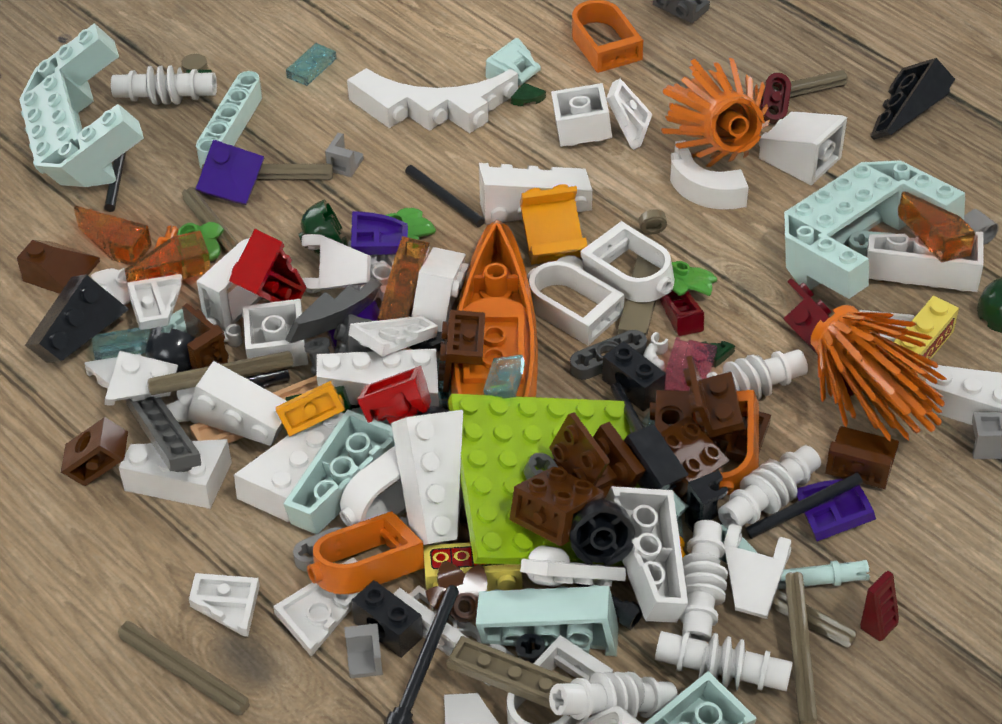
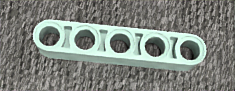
M244 71L236 77L197 140L196 149L201 169L206 161L213 139L234 146L259 105L262 93L260 78L256 72Z

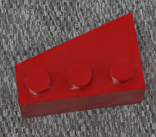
M254 229L239 261L232 268V275L229 281L271 302L301 299L307 288L298 270L292 267L291 257L285 254L283 242Z

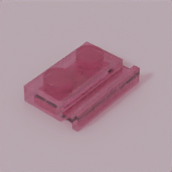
M676 337L665 371V390L690 391V386H687L683 369L688 368L686 357L690 355L693 356L701 379H705L707 374L712 371L717 354V346L693 340L683 341L680 340V337Z

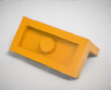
M331 381L276 406V412L289 437L345 411L343 397L341 394L338 395Z

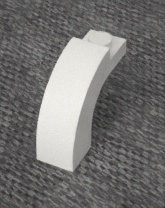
M686 140L675 141V144H676V143H681V142H686ZM675 146V152L671 153L670 181L679 194L695 204L713 209L747 207L749 187L741 169L725 172L704 169L693 160L689 148L679 149Z

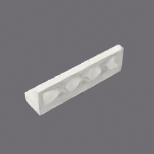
M418 585L408 594L399 588L393 594L422 615L423 637L426 639L437 612L433 611V607L429 604L425 593L426 590ZM420 598L429 604L430 609L417 600ZM450 615L448 619L453 622V626L446 623L437 648L450 656L461 636H472L477 642H482L476 626L470 622H458ZM482 643L515 656L500 644Z

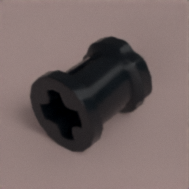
M527 633L516 641L517 657L530 663H534L545 651L544 639L537 634ZM532 642L535 644V649H532Z

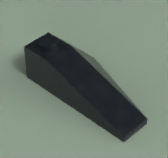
M937 58L901 69L889 88L890 99L885 100L883 103L885 112L878 116L871 133L873 140L892 135L950 93V87L954 83L955 78Z

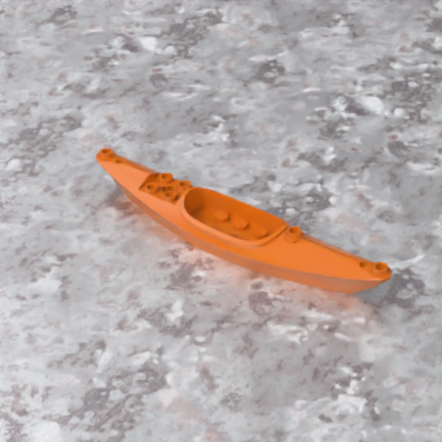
M496 220L486 227L476 245L457 308L460 311L485 313L482 365L452 362L451 393L536 397L538 341L531 290L517 241L509 226Z

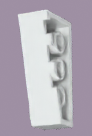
M479 163L480 205L485 224H491L496 220L501 222L523 220L520 207L522 193L532 188L549 190L561 184L577 187L575 197L577 212L592 210V187L586 169L552 167L550 170H541L538 166L518 169L513 168L510 164H501V167H489L488 163Z
M948 232V237H933L932 233H921L916 238H909L905 233L869 234L865 256L869 258V279L978 292L983 270V232H973V236L961 237L960 232Z
M436 349L398 350L385 356H381L375 351L317 354L318 386L329 381L333 383L334 387L344 385L351 405L359 404L357 398L364 386L421 365L431 398L430 406L439 407Z
M463 410L410 416L391 423L409 528L423 541V546L457 539Z
M340 412L290 437L289 435L235 473L237 499L289 522L290 520L283 503L344 413Z
M611 486L605 500L616 502L625 508L635 528V537L632 539L633 548L622 562L624 567L627 568L626 572L645 621L677 623L688 605L673 490Z

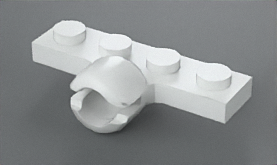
M536 547L530 552L529 559H522L520 572L527 573L533 583L543 586L556 587L563 583L612 586V580L625 581L627 568L570 562L567 553L557 547Z

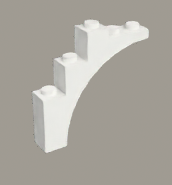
M366 68L347 80L348 96L350 101L388 128L409 116L429 131L449 119L470 134L488 122L489 111L510 99L518 90V73L509 69L496 77L474 84L432 88L398 83L381 77Z

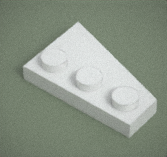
M423 316L350 324L349 336L359 341L360 345L369 347L381 356L437 337L438 325Z
M352 557L342 564H350L357 561ZM312 582L274 605V614L312 657L352 610L351 600L358 593H331L322 589L317 583Z

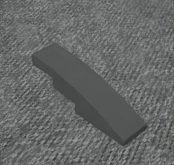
M372 278L359 291L348 285L336 298L324 292L294 321L285 340L292 343L312 338L336 328L339 323L344 322L348 313L357 316L373 302L382 283Z

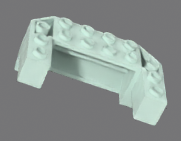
M95 23L89 28L82 30L68 44L61 46L51 57L43 60L33 71L19 99L22 108L21 115L26 124L25 131L30 141L29 148L34 157L33 164L40 173H46L60 185L91 187L114 183L116 177L111 162L144 139L139 121L119 104L104 112L100 118L89 126L82 128L78 113L94 102L88 80L119 57L115 41Z
M903 161L861 162L784 212L786 268L799 285L805 283L811 290L821 283L850 299L869 286V258L846 246L849 244L852 233L856 231H869L881 222L900 230L916 218L946 233L964 220L965 192Z

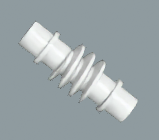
M172 65L168 66L167 74H164L162 66H158L157 75H155L153 67L148 66L147 74H137L135 70H131L128 74L112 75L111 92L114 98H130L131 101H137L138 97H149L154 105H159L161 101L165 105L170 104L171 101L178 105L181 103L183 96H191L193 100H198L199 96H215L217 92V79L215 73H198L197 69H192L190 73H182L181 67L178 68L177 74H174Z
M799 349L784 354L781 351H776L772 353L771 358L765 360L759 355H748L745 359L738 358L735 362H726L723 365L722 374L732 372L736 390H754L758 400L761 398V393L764 396L772 394V385L780 383L782 386H786L791 383V379L806 375L808 364L803 352ZM710 372L707 374L706 378L716 376L718 374L716 372Z
M804 445L794 453L786 452L783 454L779 462L768 459L765 463L761 464L741 480L740 489L732 492L729 501L718 509V516L722 524L727 529L730 524H736L741 527L746 523L754 524L760 519L762 511L774 514L785 507L789 501L797 497V486H804L808 483L811 474L821 466V459L818 453L812 447Z
M700 520L694 524L693 538L687 542L689 554L682 558L688 605L679 619L683 623L682 636H684L685 631L690 632V638L709 643L712 635V626L718 623V613L714 610V606L725 602L726 594L724 591L727 586L725 580L727 579L728 571L720 565L721 561L719 560L725 553V545L721 542L722 526L713 520Z
M661 631L655 654V660L677 665V671H682L683 667L699 670V678L707 671L716 679H718L719 675H722V683L725 688L728 687L732 678H735L737 691L740 681L757 684V690L761 691L763 686L787 691L793 664L791 661L770 657V651H765V655L749 651L745 652V642L743 639H740L735 649H732L730 636H727L722 646H719L718 633H714L709 643H707L706 641L690 638V632L685 631L684 636Z
M595 672L590 675L589 680L576 678L571 683L555 684L551 688L549 702L554 714L571 715L577 720L587 719L590 715L594 716L614 706L621 707L634 718H636L637 713L642 717L651 718L677 697L678 693L672 682H657L652 677L640 678L634 672Z

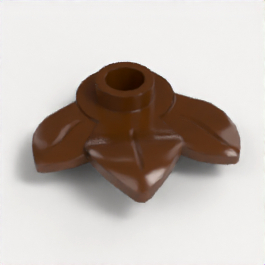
M448 561L442 562L437 573L438 586L425 591L429 604L437 611L446 588L449 585H455L459 593L450 615L454 620L461 623L473 621L477 617L479 592L487 591L488 582L484 568L481 564H477L464 573L456 565ZM461 600L468 603L469 608L466 613L459 610L458 605Z

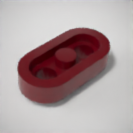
M783 73L771 74L764 83L765 89L761 99L760 110L766 104L768 105V110L764 114V120H769L770 124H776L788 112L791 81ZM772 86L778 87L780 91H775ZM769 109H773L776 115L771 114Z

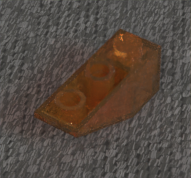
M906 191L902 192L900 204L898 205L899 218L906 223L941 263L971 256L976 232L960 216Z
M79 206L74 207L78 228L111 260L137 267L151 248L152 242L148 225L104 214L92 209Z
M200 230L171 237L124 270L127 283L181 274L182 279L203 275L211 268L209 252Z
M402 236L388 279L378 321L409 317L414 304L419 271L428 257L430 243Z

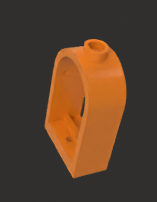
M589 0L580 3L574 8L572 13V38L597 73L643 60L644 40L615 4L605 0ZM595 22L607 24L616 31L621 40L598 46L583 25Z
M754 390L737 391L742 417L748 416L747 454L744 461L737 468L721 473L723 478L720 481L719 490L727 487L726 495H730L735 490L740 489L741 480L759 467V403ZM694 412V413H693V420L698 424L697 419H696V415H695V412Z
M393 511L322 536L314 544V563L307 566V572L313 583H317L328 592L336 594L358 593L373 580L383 584L423 569V541ZM386 544L391 549L350 564L333 563Z

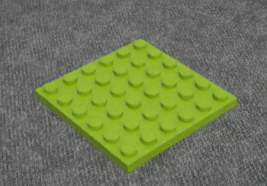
M451 394L448 399L449 411L463 410L460 480L474 564H521L522 559H529L530 552L539 546L563 549L569 556L570 562L585 563L576 556L571 548L570 536L568 543L559 546L509 520L514 486L527 480L524 475V468L533 454L544 453L554 459L549 447L567 415L570 413H576L592 437L600 425L610 421L624 440L627 435L631 434L630 426L624 416V401ZM535 466V469H536V470H543V471H545L543 468L538 469V468ZM621 560L608 566H624Z

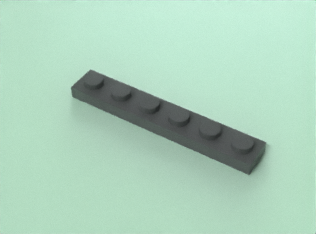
M148 397L145 400L134 402L132 398L126 399L128 408L170 471L186 472L191 470L192 467L201 466L199 451L161 397Z

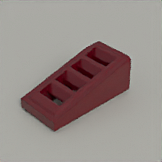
M671 290L670 293L660 298L662 306L678 336L699 333L704 330V311L688 291L683 295H678Z
M885 571L868 589L860 629L878 641H883L899 622L894 575L890 571Z

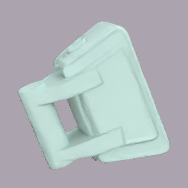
M515 38L487 58L486 78L496 77L512 69L518 73V85L520 86L538 73L541 67L534 61L530 51L521 40Z

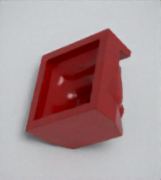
M421 365L364 386L357 398L368 423L372 422L375 418L377 421L387 419L389 424L405 417L413 416L418 411L425 413L431 404L427 382Z

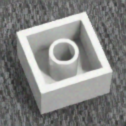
M603 83L551 92L560 147L575 146L592 141L599 142L612 138L610 116Z
M301 299L243 306L247 359L290 351L293 357L292 367L308 365V355L304 349L306 339L292 343L285 340L294 321L303 313Z

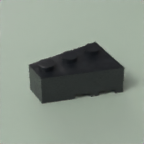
M87 274L73 276L25 346L47 363L63 361L129 309Z

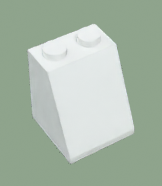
M791 111L786 117L778 120L768 133L765 132L761 136L758 144L760 147L759 159L812 186L841 159L847 117L843 115Z

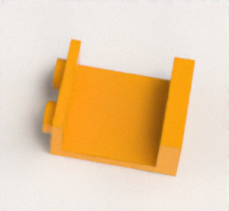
M561 184L549 190L532 188L521 194L520 207L531 265L557 261L559 258L567 255L582 258L580 251L588 245L587 239L582 238L575 201L577 194L576 186L569 187L566 184Z

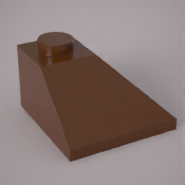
M32 240L18 255L17 261L24 282L60 294L71 277L89 275L100 262V258L55 242Z

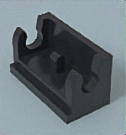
M654 423L627 435L624 439V442L646 470L638 481L640 488L673 490L677 487L675 483L684 480L688 476V473Z
M719 470L688 482L686 504L689 507L685 511V523L692 533L694 531V524L697 521L712 520L718 516V500L725 497L728 491L727 487L719 490L720 481L723 478Z

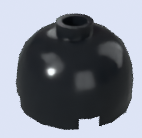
M163 327L152 329L146 344V357L177 364V373L192 370L187 344L196 337L172 328L170 333L161 332Z
M605 499L592 500L581 510L573 514L570 530L571 548L576 556L586 564L593 565V562H603L604 566L612 565L623 560L631 552L634 545L632 539L635 537L634 524L625 508L618 503Z

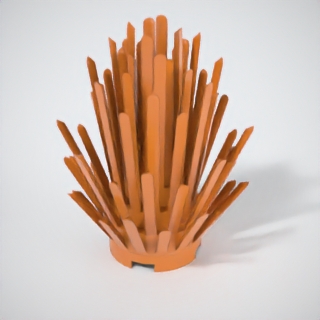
M729 58L736 91L730 85L719 63H714L717 72L708 71L724 92L720 90L696 59L690 61L693 66L689 67L693 71L692 75L695 78L690 80L687 77H683L681 79L682 83L688 87L687 89L677 83L674 86L669 84L663 89L664 95L684 105L669 103L670 110L665 118L669 122L680 124L679 129L662 128V133L703 138L676 143L675 146L679 149L711 144V147L691 154L692 158H702L715 152L710 157L714 159L706 167H712L729 154L731 156L728 162L733 161L738 153L744 152V159L749 155V149L759 142L761 129L769 125V120L764 122V114L768 110V105L766 104L762 110L759 108L765 89L764 82H761L759 91L757 84L753 91V79L746 74V94H744L733 58Z
M843 305L833 309L832 311L835 314L824 323L821 320L817 323L811 335V345L818 354V378L820 377L821 401L823 402L826 399V377L828 394L830 397L833 395L835 405L838 403L845 427L848 425L845 409L850 412L851 417L854 419L856 418V412L842 376L860 402L873 428H879L889 441H891V435L862 391L892 429L897 428L908 441L909 434L896 420V416L888 407L916 434L921 429L908 415L910 413L930 432H933L936 427L924 415L937 426L941 425L942 420L932 411V408L937 413L943 412L930 399L943 407L945 405V402L941 399L943 396L918 377V374L934 384H937V380L929 373L940 380H947L946 377L931 368H937L938 364L880 336L881 333L920 347L926 346L924 342L905 335L925 340L932 339L933 337L894 326L912 327L916 325L915 322L889 319L894 315L891 313L860 312L854 306Z

